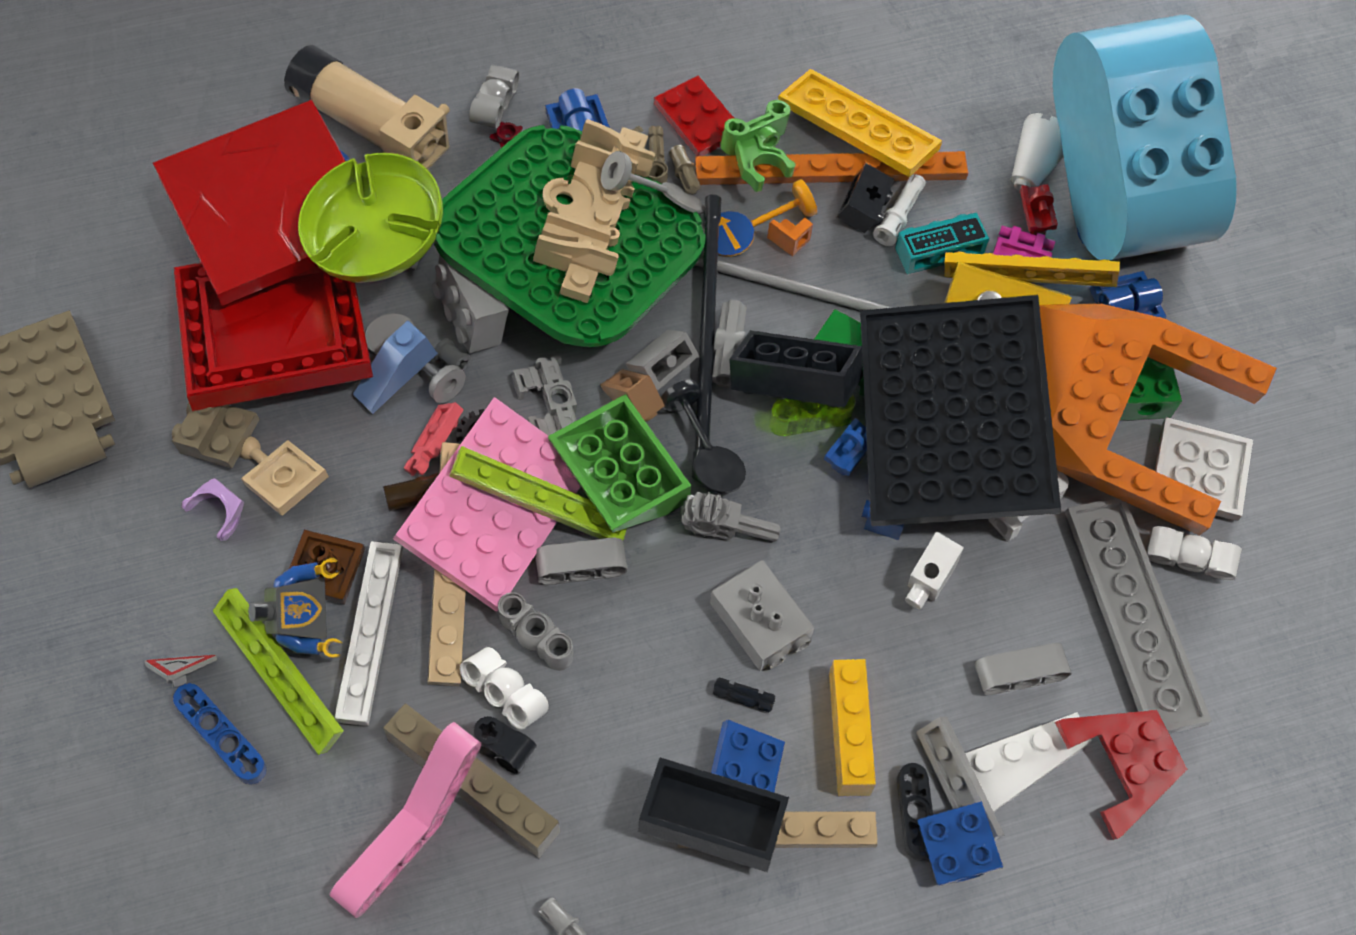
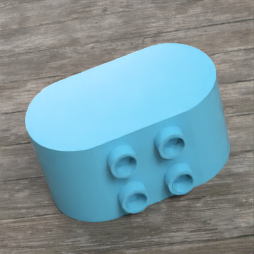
M1176 15L1069 34L1060 44L1053 68V96L1074 220L1088 251L1099 260L1106 259L1111 261L1211 242L1221 238L1228 230L1233 218L1237 184L1218 61L1205 29L1196 19L1189 15Z

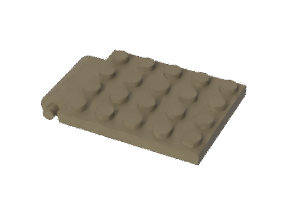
M70 310L0 336V466L17 460L20 469L9 473L13 484L26 481L28 487L33 488L106 459L107 456L104 449L115 445L111 434L99 438L96 428L115 421V418Z

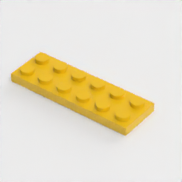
M809 69L778 95V100L786 102L792 112L908 177L913 175L941 149L942 140L813 69Z

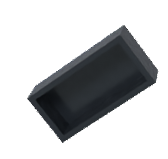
M659 757L639 818L638 832L768 873L789 797Z

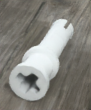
M916 174L914 177V175H911L893 207L884 212L881 225H878L873 231L874 238L880 244L893 246L896 243L898 232L907 224V214L925 187L926 182L922 176Z

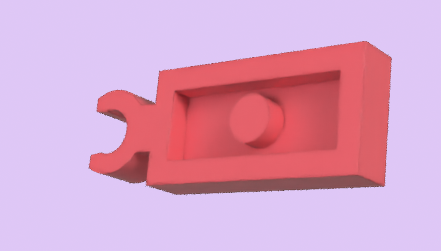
M456 402L440 404L435 409L411 451L413 456L404 466V470L411 476H414L416 472L424 475L429 467L430 459L436 458L441 454L442 442H445L449 434L457 427L458 419L464 410Z

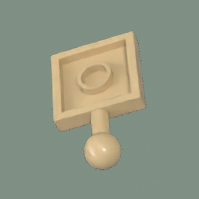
M252 436L248 437L243 444L240 457L243 459H253L258 463L257 466L241 478L243 483L282 516L329 477L322 466L289 440L269 456L261 451L259 441Z

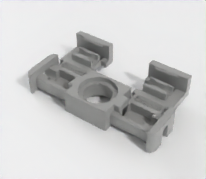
M558 355L551 356L549 361H546V358H539L536 361V366L513 370L512 375L519 400L523 399L524 394L528 393L529 389L536 390L537 388V391H541V388H543L542 394L548 413L543 418L530 416L527 421L534 426V422H536L538 429L548 436L577 421L575 416L577 403L569 380L564 381L559 367L562 358ZM520 377H522V379H523L524 386H525L524 388H523V385H522V382H521ZM554 394H563L568 401L558 404L551 397Z

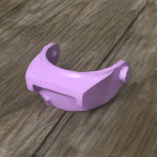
M214 478L203 484L191 497L184 499L182 509L188 512L204 499L220 498L226 509V519L223 527L217 534V538L220 541H226L237 528L244 502Z

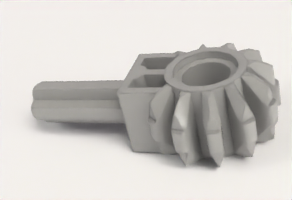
M696 492L695 495H687L681 507V522L684 524V528L692 530L693 534H701L704 537L711 535L731 540L735 532L773 542L777 541L780 534V526L778 524L740 514L742 504L721 499V495H713L709 492L707 494Z

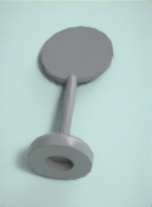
M614 151L606 159L601 172V183L605 189L619 191L630 180L663 192L670 200L686 210L694 213L697 212L698 214L704 212L705 206L691 193L687 194L684 188L669 182L659 184L632 174L631 159L624 152Z
M392 313L380 316L367 327L365 335L368 349L371 353L377 355L384 342L407 320L413 325L414 323L410 318L402 314ZM429 363L423 367L433 376L429 384V395L437 403L450 401L464 386L466 380L465 372L456 365L445 366L439 371Z

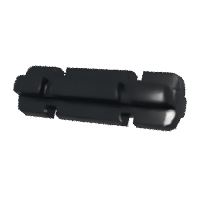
M721 677L716 679L713 687V694L724 699L727 696L730 697V701L752 708L756 705L759 706L758 710L765 712L772 711L775 703L774 694L765 691L761 694L758 693L759 689L734 682L733 685L729 683L730 680Z

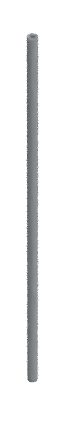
M700 256L695 266L703 268L704 256ZM718 260L717 272L856 310L893 308Z

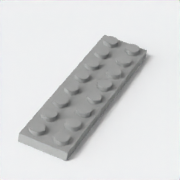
M1113 498L1068 507L1065 512L1138 712L1157 710L1169 734L1209 725L1212 721L1127 502Z

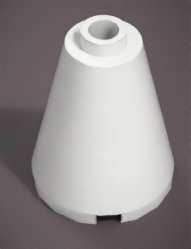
M1035 113L1030 114L1025 119L1011 181L1017 190L1020 191L1021 186L1024 185L1029 187L1040 186L1064 157L1060 129L1056 117L1051 116L1050 120L1041 118L1043 114Z

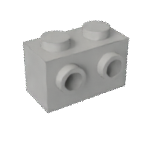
M666 330L628 361L626 365L630 371L650 376L658 391L698 358L699 354L686 332Z

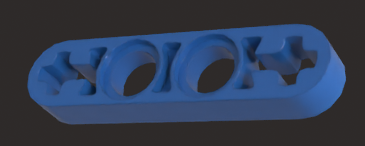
M191 683L178 687L174 693L173 702L181 715L240 781L249 785L260 782L266 775L267 767L257 750L200 687ZM186 695L194 697L201 709L195 712L189 703H185L184 697ZM216 715L219 721L215 728L211 730L201 728V722L204 717ZM234 737L239 740V745L235 751L226 753L221 750L222 742L225 739ZM243 754L250 764L256 763L257 771L255 773L245 772L246 769L239 760Z

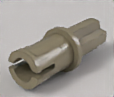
M676 145L669 150V156L675 166L674 173L676 177L680 178L685 192L694 195L701 187L695 174L696 167L689 160L685 147L683 145Z

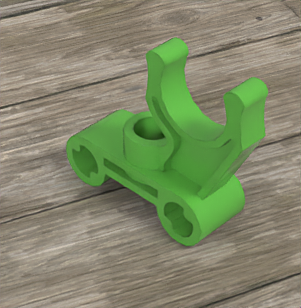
M781 100L770 101L767 104L765 114L749 122L732 118L724 124L720 144L721 149L726 154L736 156L741 178L755 192L762 191L765 178L754 169L756 165L770 164L776 166L787 178L792 177L794 173L795 162L790 160L783 150L775 148L780 140V136L786 131L791 111L790 106Z

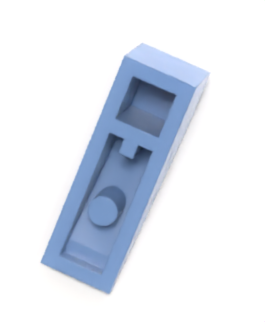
M407 320L384 342L371 364L373 377L362 379L353 395L373 414L438 353L426 336Z

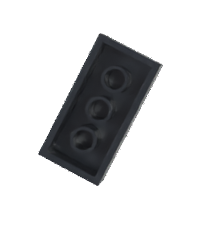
M753 330L749 331L729 359L731 390L742 391L746 394L767 395L777 399H793L802 403L825 404L829 407H845L863 377L862 346Z

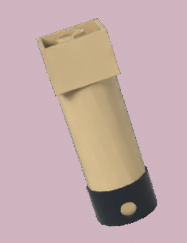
M314 45L305 46L291 59L284 77V87L287 92L303 102L313 100L318 110L383 149V153H394L412 158L428 170L450 148L446 115L450 112V109L446 104H441L437 108L416 94L407 102H404Z

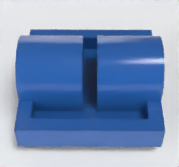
M569 89L560 95L557 103L545 105L551 128L559 129L560 125L582 131L586 119L609 127L598 94L585 96L581 89Z
M1144 271L1119 276L1117 287L1091 286L1089 289L1096 304H1105L1165 319L1167 317L1161 306L1163 301L1161 285L1155 278L1148 279Z
M726 720L722 722L711 773L775 792L785 741L731 720Z
M982 801L917 820L938 887L953 882L970 880L1003 868Z

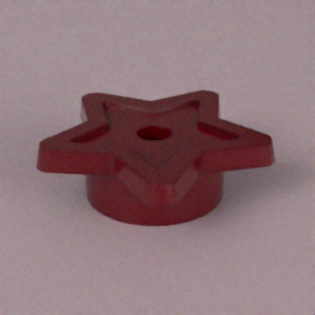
M500 122L497 132L489 136L490 140L500 143L502 148L522 132L523 127L516 126L510 122Z

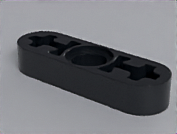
M908 763L901 768L897 776L904 846L911 858L923 861L928 859L926 848L924 851H920L919 846L913 845L918 837L917 828L919 826L917 819H913L907 809L910 804L918 803L924 807L925 817L933 815L929 778L926 769L922 765ZM909 773H913L915 778H920L915 787L916 795L910 796L912 785L910 781H905Z

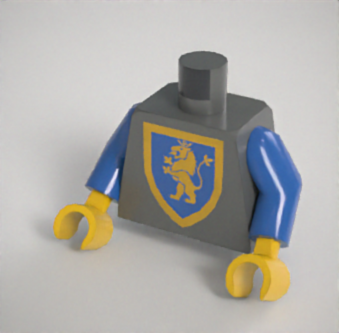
M328 558L321 565L309 563L289 568L275 579L272 587L265 588L264 602H251L249 604L248 613L252 622L265 621L266 633L275 634L276 641L295 653L319 655L321 652H324L328 657L338 658L340 654H331L328 647L333 642H342L335 638H330L325 642L321 640L327 639L325 578H319L321 574L326 578L336 577L340 572L328 573L326 571V564L328 562H337L338 560Z

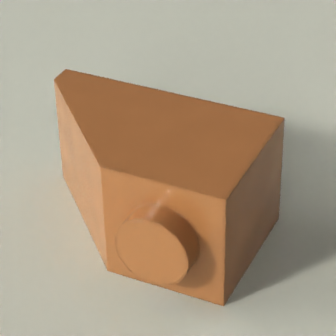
M622 369L600 384L602 390L613 401L626 394L645 422L653 419L657 415V411L665 406L651 377L648 375Z

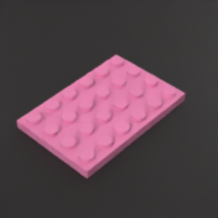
M494 397L393 537V540L497 612L500 598L513 590L536 555V549L542 546L557 521L449 477L458 450L461 446L575 494L581 486L549 441L548 435Z

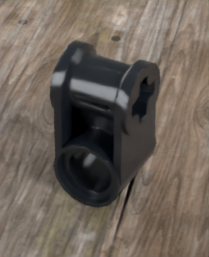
M492 716L480 718L474 726V738L481 742L479 752L515 775H519L537 748L536 743L530 737L512 729ZM490 732L494 733V737L489 736L487 739H483V734L489 735Z

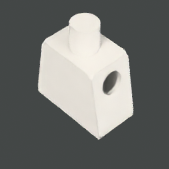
M936 532L910 575L908 587L911 590L905 601L916 609H921L927 599L935 601L958 565L964 547Z

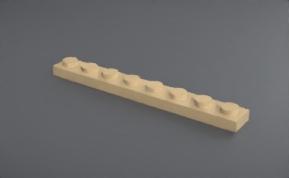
M442 442L440 472L460 444ZM435 568L427 685L459 687L461 684L460 664L462 663L466 590Z

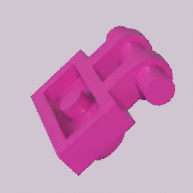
M1002 225L993 254L1051 257L1053 252L1049 251H1053L1055 241L1045 238L1046 235L1040 233L1034 235L1021 231L1020 227L1013 226V228Z

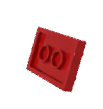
M699 75L654 97V105L696 156H705L721 147L724 124L727 120L734 117Z

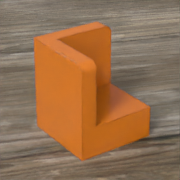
M803 218L797 225H794L788 219H784L780 223L773 219L769 223L767 238L793 257L810 241L813 223L806 218Z

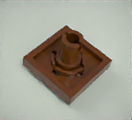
M304 529L289 568L306 563L321 565L328 558L337 559V562H328L326 564V571L328 573H335L336 570L338 572L344 570V572L334 578H326L322 574L319 578H325V599L345 605L365 547L361 543Z

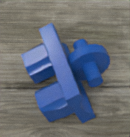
M855 418L826 453L824 460L830 463L831 468L841 475L849 476L866 455V427Z

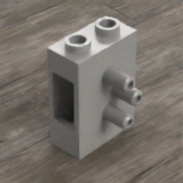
M763 560L711 591L710 605L760 672L768 666L770 669L777 667L786 659L785 656L793 650L800 652L811 643L814 626Z

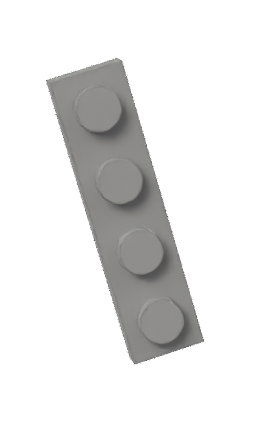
M947 716L939 717L918 730L916 733L952 808L956 809L982 801L994 840L1004 836V832Z

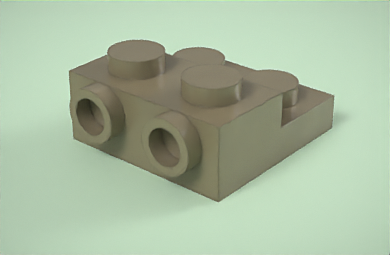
M188 402L186 418L182 424L177 423L172 430V442L181 454L233 468L242 452L245 440L251 436L260 418L255 412L230 406V404L192 411Z

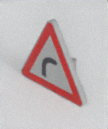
M217 655L145 660V666L166 679L167 684L172 683L174 688L186 684V674L216 661Z

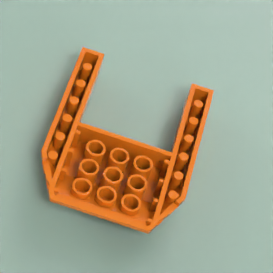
M1105 304L1039 305L1057 471L1199 536L1211 527L1221 503L1220 500L1107 450L1147 357L1253 404L1266 395L1277 368L1165 318Z

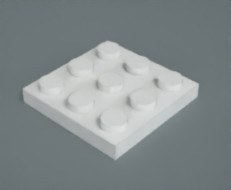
M1166 417L1162 423L1154 471L1220 500L1221 503L1216 516L1239 521L1243 514L1253 440Z

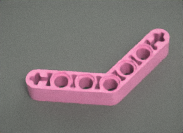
M455 722L448 725L440 734L404 808L331 890L330 897L355 918L360 917L367 911L441 826L481 748V742Z

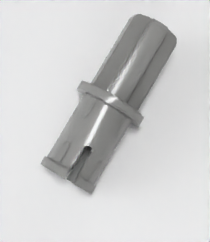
M554 897L547 900L540 908V911H538V914L554 928L558 935H588L578 925L579 919L577 917L573 918Z

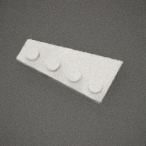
M1078 712L965 753L993 812H996L997 809L1013 800L1022 791L1041 780L1050 771L1059 767L1091 743L1092 740L1089 739L1067 749L1055 725V722L1061 719L1080 717Z

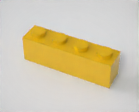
M866 659L833 660L829 672L838 796H871L876 781Z

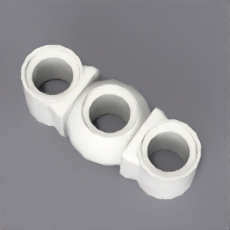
M1153 527L1147 550L1150 561L1174 566L1177 563L1184 570L1192 572L1204 571L1205 575L1222 580L1236 579L1242 551L1241 547L1214 540L1211 544L1208 539L1198 535H1186L1183 537L1184 532H1178L1168 527Z
M483 648L460 664V673L464 681L470 686L475 687L478 692L484 690V695L490 704L498 708H504L501 714L506 716L515 728L525 729L548 712L549 705L544 694L537 689H533L530 683L524 686L522 676L511 668H505L507 662L502 660L498 652L493 648Z

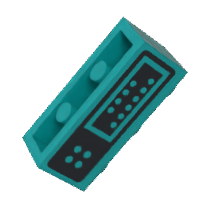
M977 212L967 215L960 214L944 221L936 220L928 225L916 228H906L899 232L895 250L908 275L945 265L946 252L984 254L990 238Z

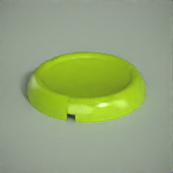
M394 153L364 155L366 162L357 164L355 158L345 161L326 173L313 186L300 210L298 232L303 249L321 270L345 281L358 283L376 282L404 272L427 253L441 227L443 202L435 178L422 164L412 158Z

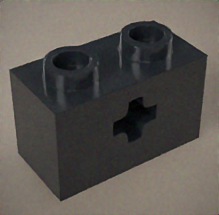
M865 163L854 176L837 218L863 233H866L872 226L877 227L884 216V212L881 211L883 205L885 206L892 197L893 191L890 188L894 179Z

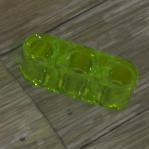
M852 394L844 407L845 410L829 407L825 404L802 403L798 400L787 398L778 400L772 406L769 427L775 435L790 436L847 425L853 415L856 403L855 397ZM807 411H814V412H816L817 414H816V415H812V414H809ZM779 416H785L789 419L783 420L780 419Z

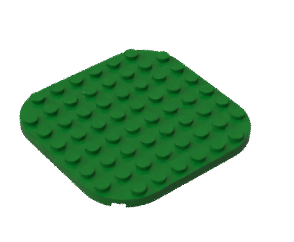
M544 125L531 127L511 139L442 199V223L440 230L437 232L434 246L440 256L450 266L560 342L581 347H598L613 343L624 337L698 262L705 245V234L701 226L702 220L697 212L694 213L682 208L670 200L663 192L632 181V186L634 187L632 197L622 195L625 198H629L630 203L627 209L621 211L615 227L620 232L618 243L615 246L608 245L607 249L619 255L614 274L608 276L598 272L588 303L561 295V286L567 272L535 262L533 257L538 237L542 234L547 215L550 212L542 196L544 186L549 181L557 178H564V180L568 181V184H571L576 168L570 166L577 141H580L582 131L560 125L559 129H545ZM560 194L556 197L557 201L564 205L573 202V199L568 195Z

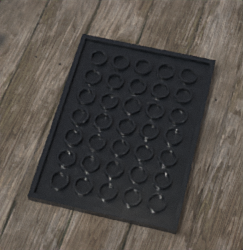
M1038 295L860 310L871 525L886 526L1061 513Z

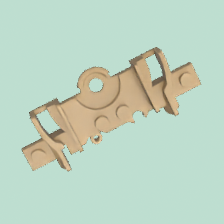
M586 119L581 139L575 145L570 166L576 168L571 184H568V181L564 180V178H557L549 181L544 186L542 196L550 212L547 215L542 234L538 237L533 261L567 272L561 286V295L588 303L598 272L608 276L614 274L619 255L607 249L608 245L615 246L618 243L620 232L615 227L621 211L627 209L630 203V199L622 195L632 197L634 187L632 186V181L628 180L621 190L609 191L601 183V172L609 155L614 151H621L631 159L632 174L648 177L655 158L654 152L645 149L648 135L622 127L621 132L618 133L609 127ZM560 194L568 195L573 199V202L564 205L559 203L556 197Z

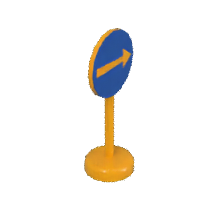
M802 179L794 182L792 192L795 200L751 221L739 212L726 211L721 213L718 255L733 257L742 254L753 242V227L798 206L806 217L817 215V206L807 184Z

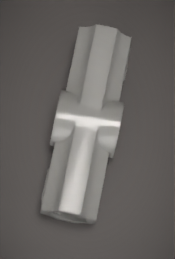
M729 300L722 303L719 329L716 330L712 382L720 387L729 388L731 386L729 359L745 338L746 332L743 331L747 306L738 300Z

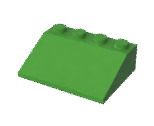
M626 394L548 436L549 441L612 532L663 517L683 506L687 495H691V484Z

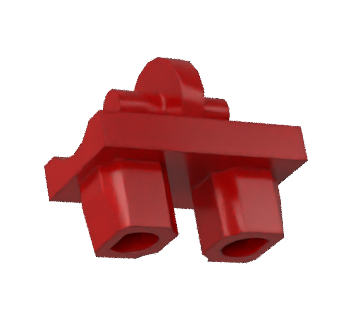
M1043 184L1038 187L1021 186L1020 194L1029 233L1045 235L1047 230H1056L1058 223L1053 206L1054 197L1052 192H1050L1049 185Z

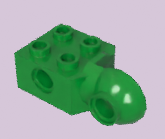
M1147 357L1119 421L1171 418L1182 403L1174 368Z

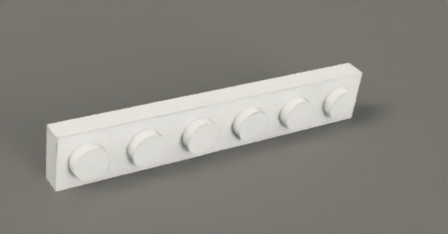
M372 541L370 543L335 713V720L338 723L369 726L403 552L402 545Z

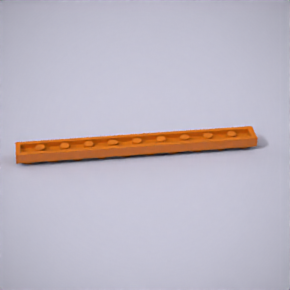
M965 151L936 152L913 175L915 177L918 174L925 181L966 180L968 168ZM867 153L789 154L786 156L796 164L793 176L789 178L785 177L779 168L770 164H760L754 167L756 172L765 178L764 184L794 183L800 179L805 183L852 182L856 173L865 163L890 176L894 181H908L909 179L908 176ZM695 156V174L700 185L748 184L741 178L736 156Z

